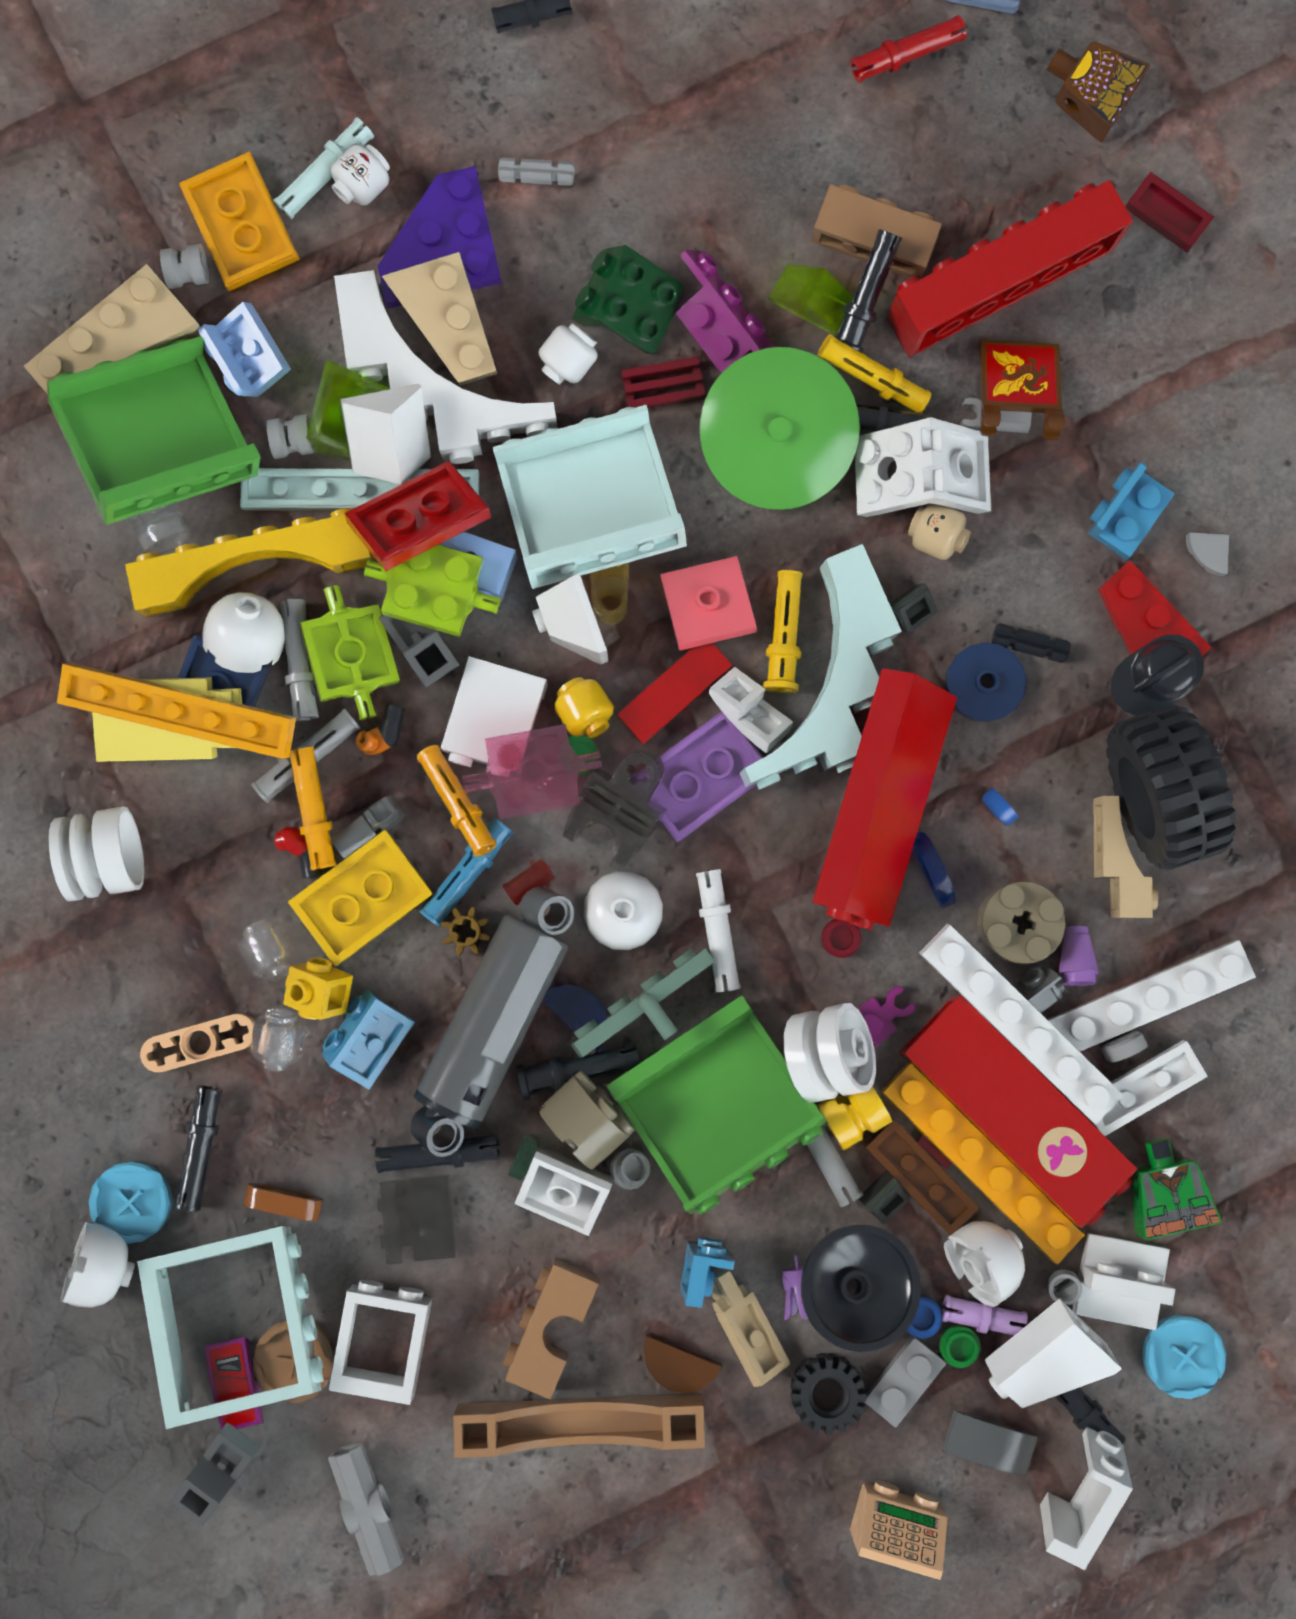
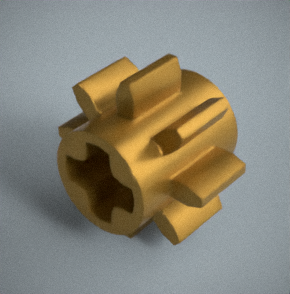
M475 907L470 908L467 916H462L461 912L454 908L453 915L456 919L452 923H441L444 928L449 929L450 935L442 941L443 944L452 942L457 944L456 955L459 956L464 952L465 946H470L475 954L480 953L477 945L480 939L491 940L489 935L483 933L482 927L487 925L490 920L485 918L478 921L474 918L476 915ZM467 920L472 921L471 928L476 930V936L468 937L464 943L461 941L462 934L456 932L458 925H465Z

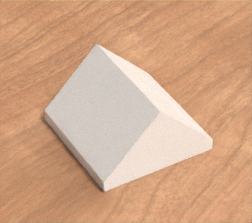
M420 383L341 399L354 474L401 485L431 458Z
M539 1145L515 1204L589 1236L612 1187L613 1179L608 1174L596 1169L591 1170L578 1161Z

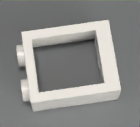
M360 1280L359 1285L352 1284L346 1292L329 1391L410 1405L416 1392L432 1298L424 1297V1291L420 1289L400 1287L399 1292L383 1289L384 1284L380 1282ZM358 1304L416 1314L405 1377L347 1366Z

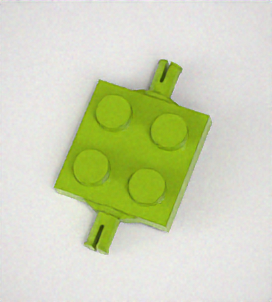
M440 545L386 572L379 563L368 560L364 571L365 577L368 576L387 583V593L381 608L382 615L458 637L461 636L465 620L474 607L497 614L501 602V597L481 593L478 590V578L484 563L482 557Z
M334 585L333 589H331V586L327 587L323 591L325 592L330 611L320 618L300 622V630L320 701L324 702L340 697L354 698L360 720H365L367 717H375L376 713L370 693L378 688L397 684L400 681L386 629L379 620V617L382 616L379 605L376 604L364 608L345 607L340 585Z

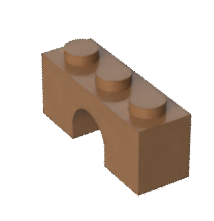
M555 1258L551 1268L543 1266L534 1289L541 1291L535 1306L527 1304L518 1327L525 1329L519 1344L511 1342L502 1363L503 1366L509 1368L505 1381L551 1400L566 1364L568 1352L555 1347L549 1342L545 1334V1326L549 1321L559 1316H568L583 1322L599 1285V1276Z

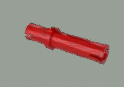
M957 15L952 19L895 42L890 39L881 43L880 48L858 57H852L850 59V66L852 68L857 67L856 70L852 71L855 80L860 83L887 70L892 73L900 70L902 64L959 41L966 40L967 31H959V29L966 27L962 17Z

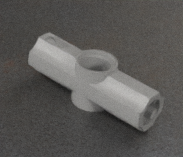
M363 1442L349 1444L331 1453L328 1460L342 1497L340 1498V1509L345 1526L351 1535L355 1534L369 1576H380L403 1564L404 1557L390 1521L392 1519V1511L386 1490L381 1483L377 1484Z

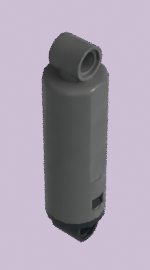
M534 887L524 895L520 904L522 920L511 915L503 917L413 1096L424 1106L412 1117L410 1124L411 1134L414 1139L435 1156H449L458 1150L464 1138L462 1125L475 1129L480 1127L568 950L567 943L554 936L563 933L570 927L574 918V907L566 897L548 888ZM550 905L548 914L544 916L545 909ZM441 1125V1128L438 1131V1133L433 1136V1133L436 1130V1128Z

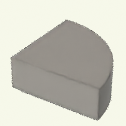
M1189 532L1186 535V545L1189 553L1193 555L1196 561L1208 573L1217 576L1227 575L1229 535Z

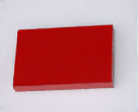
M450 461L344 513L347 524L385 572L491 518L489 507Z

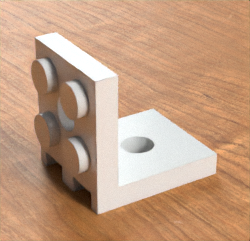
M930 417L859 436L855 453L857 515L870 517L928 503L976 514L991 511L988 436H982L980 431ZM895 460L897 465L896 473L889 480L887 474L888 467Z

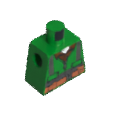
M1158 1138L1145 1142L1150 1164L1137 1167L1138 1169L1131 1176L1133 1178L1131 1190L1135 1234L1144 1240H1151L1222 1223L1196 1161L1188 1157L1174 1158L1169 1138Z

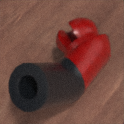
M288 826L275 834L274 843L277 849L280 851L287 850L299 857L302 879L322 876V869L310 870L311 865L305 834L301 835L299 828Z

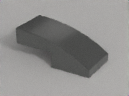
M953 1410L942 1450L987 1467L1026 1477L1038 1437L1026 1430L996 1424L986 1417Z

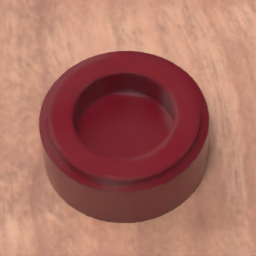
M838 919L830 920L821 931L820 940L822 947L833 957L846 958L853 955L859 949L862 941L859 927Z

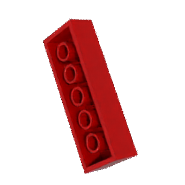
M1108 180L1097 187L1095 183L1087 184L1073 195L1074 199L1062 205L1059 201L1053 202L1038 213V218L1028 223L1024 220L1017 221L1003 231L1004 236L992 242L989 238L983 239L974 244L968 250L969 254L958 260H955L954 257H949L937 264L932 269L933 273L922 279L916 275L901 283L897 287L898 291L892 301L887 320L908 358L921 353L1114 251L1133 223V220L1111 181Z

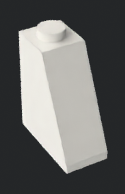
M1060 1298L985 1359L992 1374V1377L989 1378L991 1386L1003 1399L1010 1397L1021 1408L1112 1376L1122 1369L1107 1343Z

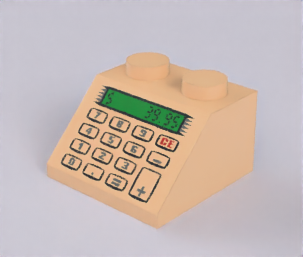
M875 1481V1485L863 1482L850 1527L858 1555L941 1580L948 1517L942 1505L938 1504L939 1500L920 1492H915L914 1497L899 1493L898 1487L884 1481Z

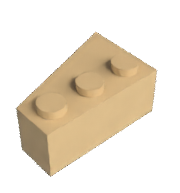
M459 252L382 276L460 386L497 374Z

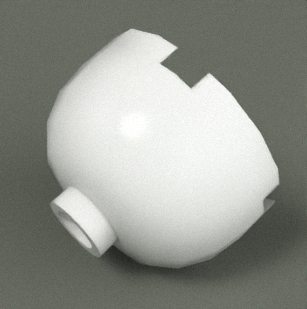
M243 592L226 595L211 607L206 617L202 635L203 648L206 653L209 649L210 653L216 657L215 662L223 668L242 673L261 671L262 665L268 664L272 660V665L276 663L283 651L285 641L283 619L274 604L262 596Z
M615 871L602 876L590 887L584 900L583 917L588 931L600 944L613 950H631L646 944L656 934L662 922L663 904L658 890L647 878L632 871Z
M975 1221L961 1227L947 1237L949 1240L944 1243L946 1258L959 1280L964 1274L973 1285L968 1291L976 1299L985 1305L995 1307L1018 1289L1024 1277L1025 1263L1021 1251L1023 1248L1022 1243L1013 1231L1005 1230L991 1222Z
M85 1222L73 1252L75 1256L72 1265L68 1268L61 1301L76 1307L92 1308L104 1305L114 1298L120 1286L128 1287L135 1263L128 1262V1246L124 1238L116 1230L102 1224Z

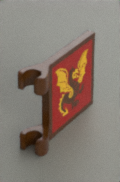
M981 339L980 434L982 436H996L997 427L1001 422L1000 410L1044 413L1043 438L1046 440H1059L1061 436L1060 431L1065 426V416L1062 410L1059 344Z

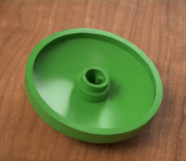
M773 347L758 350L732 363L712 385L705 399L700 419V441L703 454L715 478L738 499L766 509L782 510L801 507L827 494L838 484L849 469L859 440L860 426L857 405L843 377L820 357L789 347Z

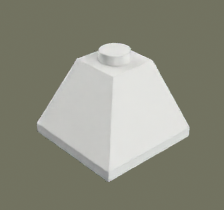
M580 574L566 579L536 597L539 608L532 610L539 633L547 631L552 642L600 665L609 662L607 649Z

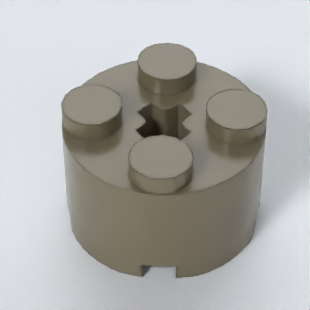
M1016 882L1001 886L991 892L980 906L977 916L979 935L990 953L1003 961L1034 963L1044 960L1056 950L1063 938L1065 931L1063 905L1052 892L1035 883ZM1024 913V920L1029 922L1028 928L1021 929L1017 933L1018 926L1012 923V919Z
M581 1070L539 1108L541 1110L539 1112L554 1134L562 1143L566 1142L574 1149L573 1154L591 1170L608 1157L636 1130L621 1112L617 1113L612 1107L614 1101L599 1085L596 1087Z

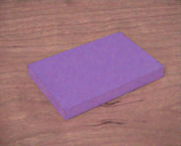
M721 711L632 776L630 780L678 843L757 785L753 784L745 787L740 772L763 757L753 743Z

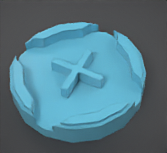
M134 1160L118 1163L103 1172L92 1186L88 1203L90 1216L94 1223L116 1230L124 1238L126 1244L142 1242L161 1230L170 1217L173 1199L171 1187L163 1173L148 1163Z
M1175 1314L1161 1319L1157 1323L1156 1330H1149L1143 1342L1142 1362L1146 1374L1159 1389L1175 1398L1193 1399L1206 1395L1214 1388L1213 1385L1217 1382L1218 1378L1221 1379L1225 1371L1226 1351L1221 1337L1208 1323L1193 1315Z

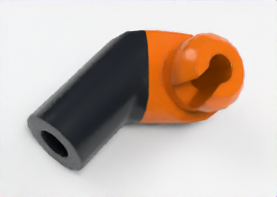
M386 704L382 724L368 732L361 731L356 737L357 748L366 755H378L396 745L400 736L405 708Z

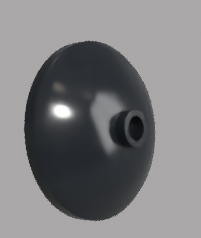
M850 1225L834 1230L816 1244L805 1262L801 1276V1298L805 1313L812 1326L824 1339L842 1349L854 1352H870L892 1344L909 1328L919 1307L921 1282L915 1260L907 1247L897 1237L881 1228L869 1225ZM853 1278L857 1283V1288L854 1293L850 1294L847 1290V1283Z

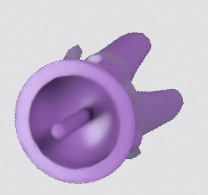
M798 1256L794 1257L796 1267L782 1270L783 1285L786 1291L784 1320H787L789 1315H795L798 1307L801 1317L808 1319L801 1298V1276L804 1266H799Z

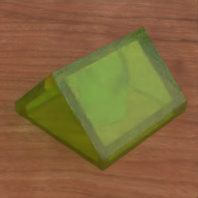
M326 361L306 436L314 451L351 461L341 399L389 390L390 388L332 361Z

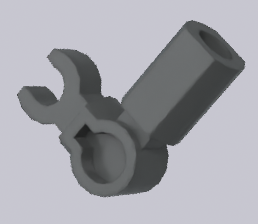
M392 795L383 797L364 812L365 816H360L331 838V842L344 859L376 837L379 830L388 831L406 817V813Z

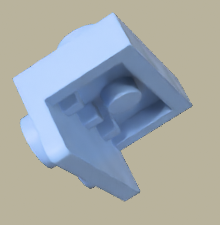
M242 302L216 326L203 324L198 329L204 341L203 345L206 352L217 362L224 374L225 384L238 396L259 397L291 370L252 303Z

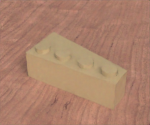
M146 264L27 362L24 367L47 393V381L53 380L62 373H77L93 368L96 364L103 361L114 362L131 357L140 350L147 349L152 351L169 346L178 339L185 338L190 340L200 337L198 332L200 325Z

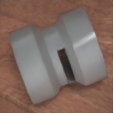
M202 244L188 245L182 251H178L175 248L160 250L162 273L168 289L181 288L187 282H192L195 285L209 283V268Z
M308 414L295 415L289 421H283L281 418L267 420L268 441L274 459L286 458L289 453L298 452L301 455L315 453L314 436Z

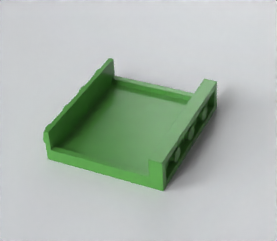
M201 336L190 340L185 338L178 339L169 346L152 351L147 349L140 350L131 357L114 362L103 361L96 364L93 368L77 373L65 372L56 376L53 380L47 381L48 403L105 525L258 476L260 455L254 443L246 444L203 356L204 341Z
M742 995L607 1085L608 1090L620 1104L684 1204L685 1211L690 1214L697 1211L699 1215L710 1211L721 1202L717 1196L729 1188H732L734 1192L744 1188L755 1179L752 1174L754 1171L765 1164L769 1169L775 1167L789 1156L786 1151L799 1141L803 1146L814 1141L823 1134L821 1126L827 1123L814 1102L809 1103L799 1094L793 1084L785 1059Z

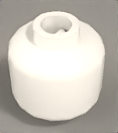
M574 323L569 327L565 325L556 327L539 350V356L545 363L542 371L559 385L564 379L570 383H578L597 359V352L593 348L597 342Z

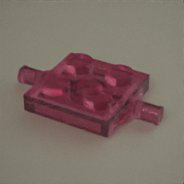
M566 724L486 738L485 743L488 754L487 772L468 776L464 775L462 777L464 784L480 781L479 783L464 785L465 793L490 788L496 799L499 819L502 820L579 806L580 800L577 789L579 772L597 768L601 769L602 761L585 763L586 761L601 759L600 751L575 756L573 749L569 745Z

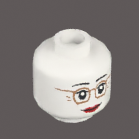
M352 145L331 166V175L335 181L332 189L346 204L353 201L359 205H368L388 186L389 175L387 171L390 169V166L382 154L373 146Z

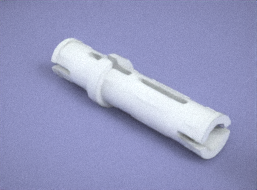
M721 869L696 873L702 909H699L700 917H704L710 955L715 960L712 964L716 986L715 991L725 992V990L740 989L741 985L738 979L727 914L731 912L730 904L725 903Z

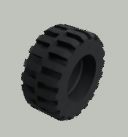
M1171 704L1117 722L1110 730L1106 741L1108 744L1106 755L1109 760V774L1112 777V787L1115 796H1119L1122 816L1125 817L1130 834L1137 841L1140 851L1145 853L1146 859L1153 863L1155 867L1173 870L1226 851L1236 833L1234 825L1236 812L1232 805L1234 799L1226 778L1228 777L1225 768L1222 767L1219 760L1220 755L1215 745H1212L1209 739L1210 735L1205 727L1199 724V719L1190 713L1187 708Z

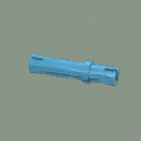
M493 817L487 826L491 836L496 840L497 846L486 855L475 857L468 844L464 849L467 853L438 888L433 897L420 910V913L435 925L441 927V923L448 917L486 867L488 869L491 868L494 864L492 859L510 836L514 834L510 828L497 818Z

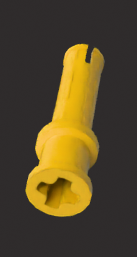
M780 570L777 574L778 586L773 642L768 645L765 654L769 658L767 681L763 682V688L766 691L776 693H796L799 691V685L795 683L797 660L801 659L802 654L800 647L796 646L800 588L803 573L799 571ZM790 596L788 625L785 626L786 597ZM783 637H787L786 644H782ZM784 663V676L780 677V667Z

